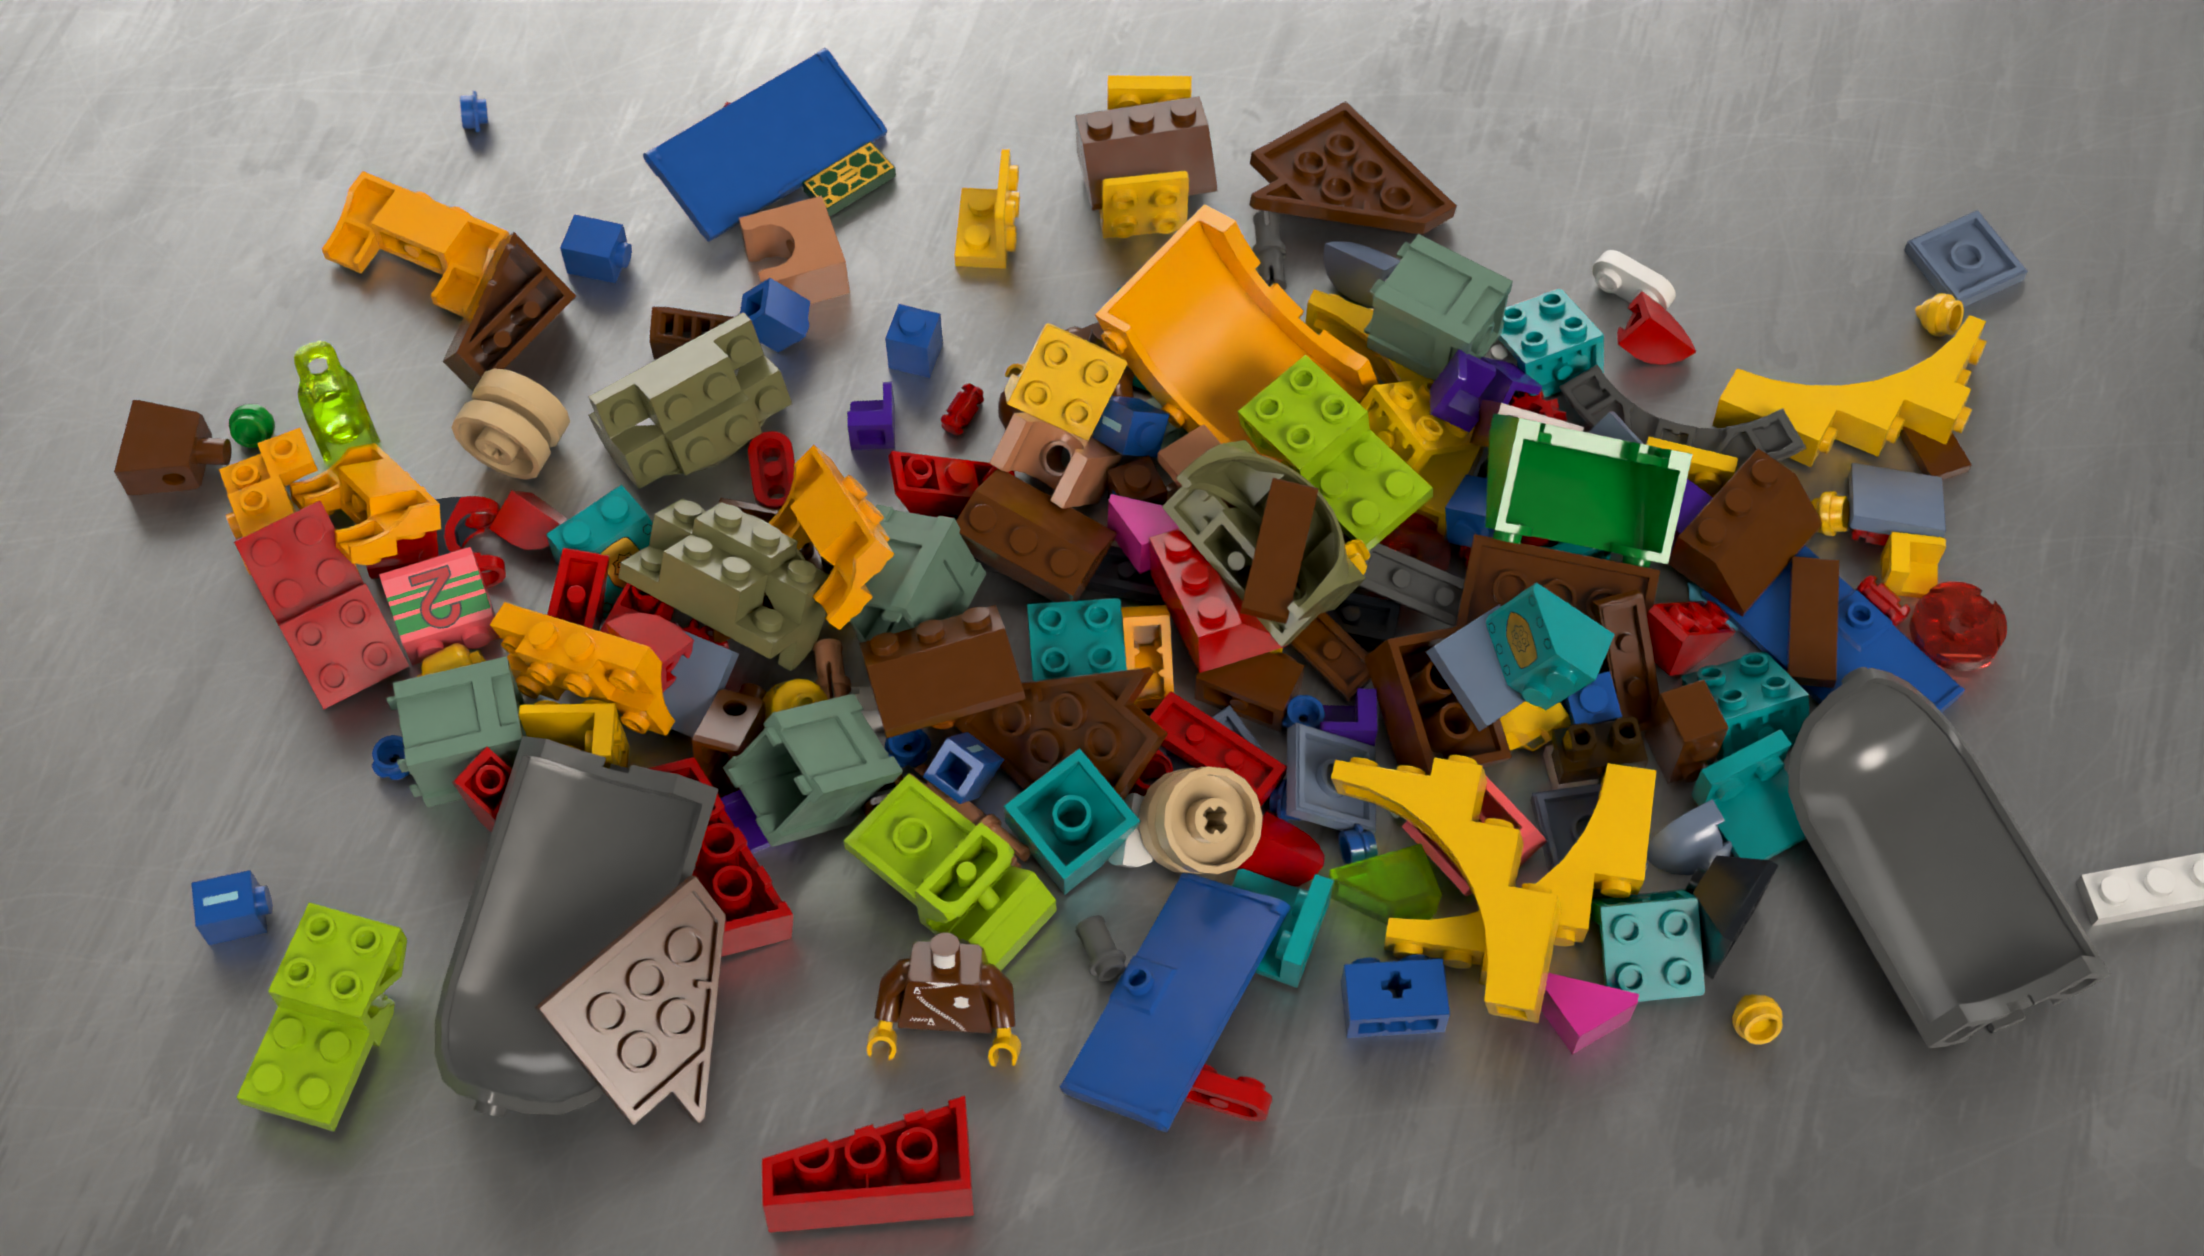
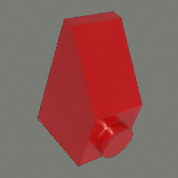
M563 548L547 615L599 631L603 615L609 556Z

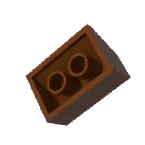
M1200 96L1075 115L1077 155L1092 211L1102 209V180L1109 178L1187 171L1189 178L1188 196L1217 191L1209 125Z
M1758 448L1678 536L1668 565L1743 617L1790 564L1792 557L1797 556L1819 531L1822 521L1797 475Z
M997 469L974 491L956 520L961 529L959 533L972 556L1054 602L1078 601L1117 537V533L1073 508L1062 509L1050 501L1051 496L1008 472Z
M996 605L986 608L974 607L961 615L943 620H927L915 628L897 633H881L874 636L871 640L859 643L886 738L1026 699L1008 636Z
M1466 625L1387 639L1364 657L1373 687L1376 689L1378 703L1398 766H1413L1423 770L1426 773L1425 775L1430 776L1434 757L1448 760V757L1451 755L1466 756L1474 759L1477 765H1483V769L1512 758L1500 718L1479 731L1426 653V651Z

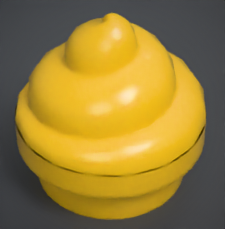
M1939 293L1933 298L1925 300L1922 305L1917 306L1915 313L1920 319L1922 326L1928 330V333L1933 336L1943 337L1946 334L1953 335L1958 331L1962 323L1964 307L1963 303L1955 300L1953 295Z
M1824 491L1820 497L1814 498L1811 501L1822 522L1819 533L1825 536H1835L1837 532L1847 531L1850 517L1847 496H1838L1836 491Z
M1757 994L1744 995L1735 1007L1732 1023L1735 1031L1741 1038L1746 1039L1752 1044L1760 1045L1772 1041L1780 1034L1783 1026V1014L1778 1003L1771 997Z

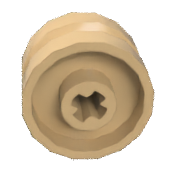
M496 368L485 371L474 388L471 396L472 401L466 402L454 419L451 427L454 436L468 453L493 470L513 478L525 480L536 478L551 454L550 447L558 444L570 423L568 412L561 402L546 388L524 375Z
M1209 766L1184 768L1164 774L1149 787L1140 805V824L1138 827L1144 847L1157 863L1170 871L1190 874H1221L1238 868L1252 855L1261 837L1263 815L1256 793L1244 778L1231 770Z

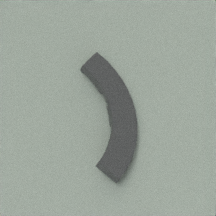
M1598 364L1559 386L1570 405L1591 428L1609 412L1614 411L1643 444L1646 445L1648 437H1653L1736 457L1738 461L1735 472L1741 468L1758 448L1778 462L1807 449L1783 408L1768 416L1743 424L1726 426V428H1698L1658 418L1645 412L1613 386Z

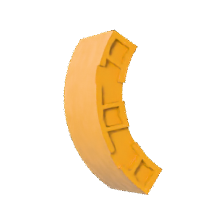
M1204 204L1095 314L1104 331L1101 338L1113 352L1126 359L1127 366L1162 406L1160 410L1169 414L1168 422L1176 428L1182 426L1190 433L1204 424L1221 444L1246 440L1257 454L1281 463L1283 461L1281 459L1277 460L1274 457L1260 454L1240 425L1238 410L1303 356L1307 355L1359 404L1371 387L1379 385L1369 359L1339 341L1325 329L1318 335L1300 319L1304 311L1288 296L1278 283H1273L1269 287L1256 271L1257 266L1261 262L1244 238L1236 220Z

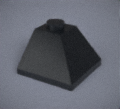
M1716 855L1707 870L1700 866L1696 869L1684 891L1698 898L1704 975L1711 979L1715 977L1758 907L1779 866L1776 863L1763 859Z

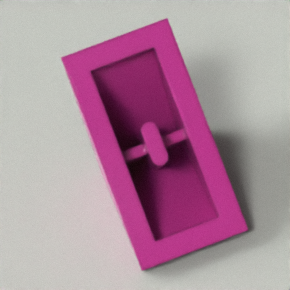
M1114 494L1110 495L1107 528L1117 533L1115 541L1139 574L1150 570L1149 537L1172 531L1179 527L1164 511L1162 505Z
M1548 973L1541 1011L1573 1055L1629 1022L1637 1006L1639 994Z

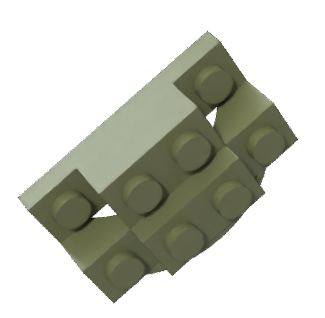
M743 312L588 396L594 410L588 416L612 459L637 488L640 489L664 475L684 474L686 476L724 462L738 452L749 440L762 434L761 427L766 418L792 404L780 369L764 355L752 320ZM739 368L738 374L736 376L734 371ZM647 418H650L655 424L647 426L636 425Z
M1246 440L1219 444L1194 460L1176 477V480L1182 486L1162 506L1164 511L1242 601L1272 478L1314 487L1308 480L1288 466L1257 454ZM1319 491L1297 579L1300 590L1297 586L1295 587L1292 603L1287 607L1290 611L1287 624L1257 617L1281 647L1289 645L1319 614L1336 609L1366 579L1348 558L1338 519ZM1221 498L1228 501L1236 508L1229 509Z
M681 498L654 514L649 546L621 562L618 578L769 659L780 653L778 664L792 671L811 651L821 632L826 611L813 598V595L821 588L829 574L819 570L811 562L805 560L797 549V540L783 534L778 528L766 521L744 513L736 506L723 502L706 511L699 504ZM764 592L770 599L774 610L762 605Z

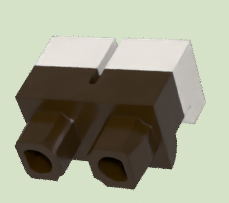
M1633 716L1617 718L1616 721L1596 724L1580 723L1570 725L1567 728L1553 729V745L1546 746L1543 753L1552 790L1601 783L1608 763L1646 769L1648 763L1638 720Z

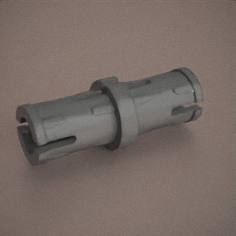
M1261 210L1253 216L1256 244L1252 250L1261 262L1258 265V273L1269 287L1270 280H1274V283H1278L1285 290L1286 281L1283 260L1286 258V246L1280 237L1279 213L1268 211L1269 224L1266 225L1264 211Z

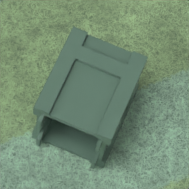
M1418 234L1411 244L1405 242L1397 252L1396 257L1400 258L1401 261L1386 282L1378 279L1371 288L1369 294L1374 296L1372 305L1374 307L1373 317L1364 329V333L1369 335L1367 348L1425 378H1431L1435 381L1458 349L1481 359V357L1486 355L1491 346L1495 344L1503 330V318L1513 281Z
M877 504L876 508L884 517L880 524L890 538L887 543L895 555L879 573L873 575L865 583L873 598L857 616L850 620V623L857 632L856 637L860 643L871 640L874 636L881 633H897L915 628L927 620H943L963 614L967 611L986 575L981 563L975 561L959 533L961 529L955 518L944 516L936 518L894 510L893 507Z
M507 656L393 683L395 696L387 697V702L391 711L398 709L399 726L402 732L405 758L397 760V763L402 773L409 771L413 775L417 784L410 785V790L414 798L423 796L427 808L463 799L452 782L487 746L511 769L513 768L522 737H527L518 715L519 706L525 705L524 699L515 681Z
M855 694L772 713L763 723L765 729L741 755L732 757L723 767L735 788H740L757 816L755 821L771 847L851 825L862 814L860 809L883 785L894 782L903 772L894 756L889 757L861 712L863 707Z

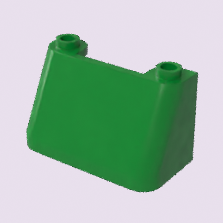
M1493 413L1489 430L1485 527L1493 529V539L1520 544L1522 535L1534 536L1623 555L1622 563L1646 568H1650L1651 561L1668 564L1693 454Z

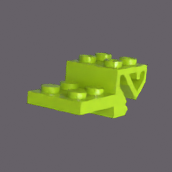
M1307 355L1303 356L1238 410L1240 425L1260 454L1274 457L1277 460H1283L1282 464L1293 469L1315 488H1318V491L1335 513L1342 532L1351 541L1355 539L1362 540L1368 551L1433 497V487L1370 430L1368 411Z
M908 774L843 840L847 851L917 906L919 922L935 935L947 932L957 936L960 944L980 945L985 950L988 963L994 964L1000 971L1005 968L1056 912V899L1034 871L1011 865L1014 850L1009 843L982 822L977 826L911 774Z
M308 903L268 990V993L278 1007L236 1098L241 1105L335 1131L372 1045L380 1046L394 1014L395 1002L389 999L384 994V991L402 977L407 938L400 927L314 903Z

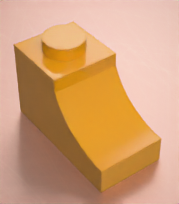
M1166 605L1122 607L1127 670L1150 667L1155 671L1134 704L1140 709L1157 708L1170 691L1174 693L1169 611Z

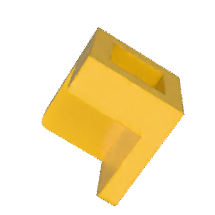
M1891 532L1881 553L1880 583H1884L1897 596L1935 599L1938 593V563L1946 549V539Z

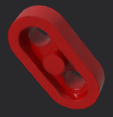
M775 431L763 432L756 436L748 447L755 502L769 508H781L790 493L794 478L795 458L790 439L784 434ZM770 457L779 458L777 461H766ZM775 494L784 495L782 498L779 499H771V497Z
M1204 1064L1184 1101L1248 1121L1259 1122L1267 1119L1273 1098L1265 1091L1266 1086L1257 1079L1240 1076L1237 1079L1217 1074L1216 1069Z

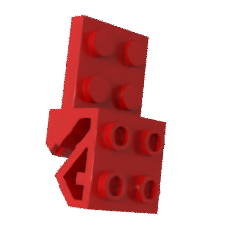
M319 500L235 541L234 544L324 710L409 667V664L354 563H351L336 548V529Z

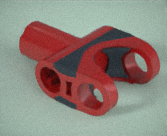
M481 496L435 499L440 503L441 529L425 532V535L418 539L396 540L397 555L384 557L376 564L366 565L369 577L377 579L380 578L379 574L463 549L468 540L477 534L484 533L485 529H489L500 510V505L490 498ZM473 552L487 589L503 582L506 577L503 559L494 555H481L480 552Z

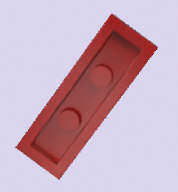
M1172 691L1167 694L1149 716L1168 733L1161 746L1195 768L1208 766L1225 768L1241 776L1256 793L1260 807L1286 775V765Z

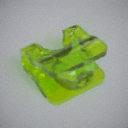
M314 341L300 347L294 355V365L300 378L297 393L298 401L324 462L333 460L328 443L334 445L348 444L360 437L364 429L367 430L372 443H380L377 430L353 375L341 366L333 346L325 341ZM316 358H326L328 368L325 371L315 374L310 372L307 366L311 361Z

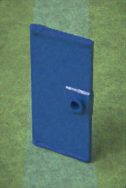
M827 48L821 49L811 57L643 154L647 165L659 177L708 242L738 225L739 218L755 214L777 200L786 197L802 187V182L866 143L870 141L873 143L886 135L887 129L883 122L847 77Z
M1806 545L1796 556L1820 559ZM1791 562L1743 617L1705 590L1702 591L1701 595L1707 601L1715 603L1724 610L1729 620L1762 652H1767L1787 672ZM1839 576L1837 675L1834 688L1800 685L1818 704L1831 692L1843 685L1841 680L1845 675L1860 667L1887 671L1908 681L1926 696L1941 713L1962 696L1965 691L1962 686L1893 625L1892 621L1858 590H1854Z
M1182 873L1137 954L1132 956L1109 996L1107 1006L1064 1081L1059 1086L1062 1092L1075 1099L1142 1122L1159 1131L1168 1132L1270 944L1289 913L1290 905L1281 899L1271 896L1260 895L1194 874Z

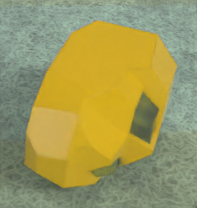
M1525 701L1500 718L1510 751L1522 748L1534 752L1552 740L1553 729L1567 728L1571 725L1569 715L1560 702L1544 710Z

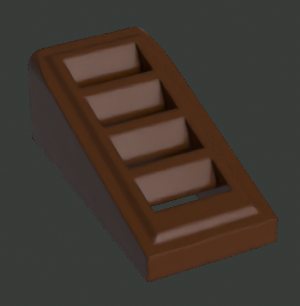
M652 307L649 341L653 358L658 359L701 336L702 332H708L734 317L673 307ZM673 332V336L665 335V333ZM684 332H691V338H685Z

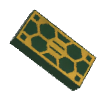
M870 141L802 182L803 190L809 198L822 195L829 217L896 177L895 166Z

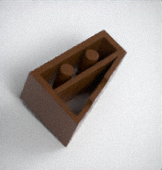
M515 232L511 233L499 242L443 362L474 391L485 371L494 368L505 369L576 295Z

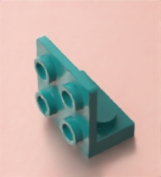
M1563 289L1545 292L1537 297L1506 307L1503 318V330L1498 339L1517 360V367L1542 386L1544 398L1561 392L1559 386L1597 364L1604 373V334Z
M1119 599L1027 604L1032 681L1127 670L1121 602Z
M1767 652L1748 653L1739 659L1719 665L1704 666L1698 671L1682 676V686L1705 680L1729 727L1716 757L1718 761L1780 729L1792 743L1790 747L1792 748L1804 720L1810 715L1809 694Z
M1781 729L1702 769L1691 793L1698 806L1713 799L1724 818V822L1717 825L1724 842L1731 841V852L1734 857L1768 860L1807 839L1800 828L1788 793L1789 774L1784 769V760L1792 743Z
M1245 869L1238 870L1232 886L1260 895L1281 899L1291 907L1255 973L1298 988L1328 910L1334 880L1315 874L1311 886L1307 890L1302 887L1299 889Z
M1680 889L1639 893L1638 895L1630 894V897L1592 898L1590 919L1600 925L1605 986L1639 994L1638 1002L1701 996L1705 993L1697 897Z

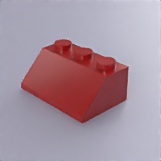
M1180 528L1149 537L1151 576L1199 673L1283 648L1257 617L1240 613L1243 601Z

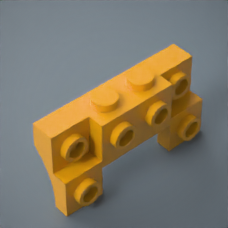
M362 171L348 189L340 219L331 236L322 247L325 259L361 274L380 249L439 273L443 276L431 293L433 304L464 317L499 242L509 236V232L470 216L468 212L460 207H449L434 201L424 192L410 191Z
M300 427L257 443L260 454L219 469L233 512L225 515L236 540L296 512L286 487L294 481L318 471ZM243 561V563H244V565H245V567H246V569H247L249 575H251L250 572H249V570H248V568H247V566H246V564H245V562Z
M376 443L349 447L341 458L326 471L310 479L290 484L291 500L300 510L320 500L328 516L332 515L335 510L342 509L357 524L349 528L335 530L336 548L351 563L359 565L376 564L384 557L397 555L396 540L418 539L423 537L425 532L441 529L440 503Z
M813 445L794 464V478L790 493L784 505L771 519L769 524L778 528L783 534L797 540L798 550L812 541L820 556L834 565L829 577L813 595V598L823 606L828 614L826 617L827 621L840 630L853 617L857 616L873 598L865 583L873 575L879 573L895 554L887 543L890 538L880 524L884 517L871 502L865 499L868 493L864 487L851 475H847L844 478L833 460Z
M506 602L503 603L490 623V626L503 640L501 646L509 652L507 658L519 691L522 694L533 699H537L539 695L559 701L566 689L584 698L591 697L606 703H615L617 710L622 715L620 718L621 722L629 729L640 734H645L649 730L667 736L675 723L666 707L662 694V662L649 646Z

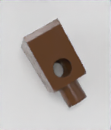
M133 400L114 473L127 495L135 496L196 490L202 485L206 464L228 465L230 463L232 455L231 442L225 438H212V433L203 415L196 411Z
M753 683L743 684L739 693L726 689L718 691L692 738L694 757L712 786L719 789L717 794L720 798L740 790L739 787L735 788L723 767L732 757L741 755L765 729L763 723L765 722L766 705L763 698L766 691Z

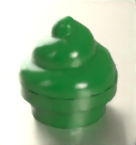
M254 403L244 404L237 407L229 418L230 434L238 444L248 448L258 447L257 443L272 437L275 431V421L272 414L265 407Z

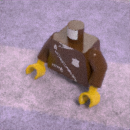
M947 932L939 933L931 939V942L917 941L913 943L910 957L898 960L882 976L874 1018L878 1020V1025L870 1030L867 1039V1054L870 1058L873 1044L877 1041L889 1043L888 1061L894 1058L897 1049V1034L892 1027L893 1022H898V1028L992 1034V1029L996 1028L997 1036L994 1038L988 1052L989 1063L996 1067L999 1060L998 1048H1005L1011 1052L1012 1066H1015L1022 1045L1019 1038L1011 1033V1027L1016 1026L1013 985L994 964L988 963L983 947L976 944H960L957 936Z

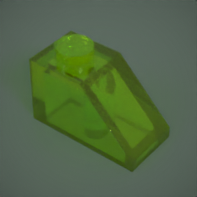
M1421 843L1329 870L1328 878L1334 880L1331 899L1386 925L1388 924V918L1430 920L1434 914H1437L1442 894Z

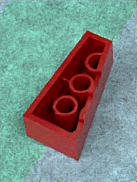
M695 757L648 768L679 774L712 786ZM717 794L692 876L699 880L726 915L721 957L792 939L794 914L785 900L782 901L772 886V879L763 865L760 866L747 846L748 841L739 827L736 828L725 811L724 803Z
M965 1095L948 1100V1106L925 1112L924 1109H919L903 1114L904 1119L877 1128H874V1125L871 1124L855 1129L854 1135L829 1142L826 1138L762 1158V1200L768 1232L974 1216Z

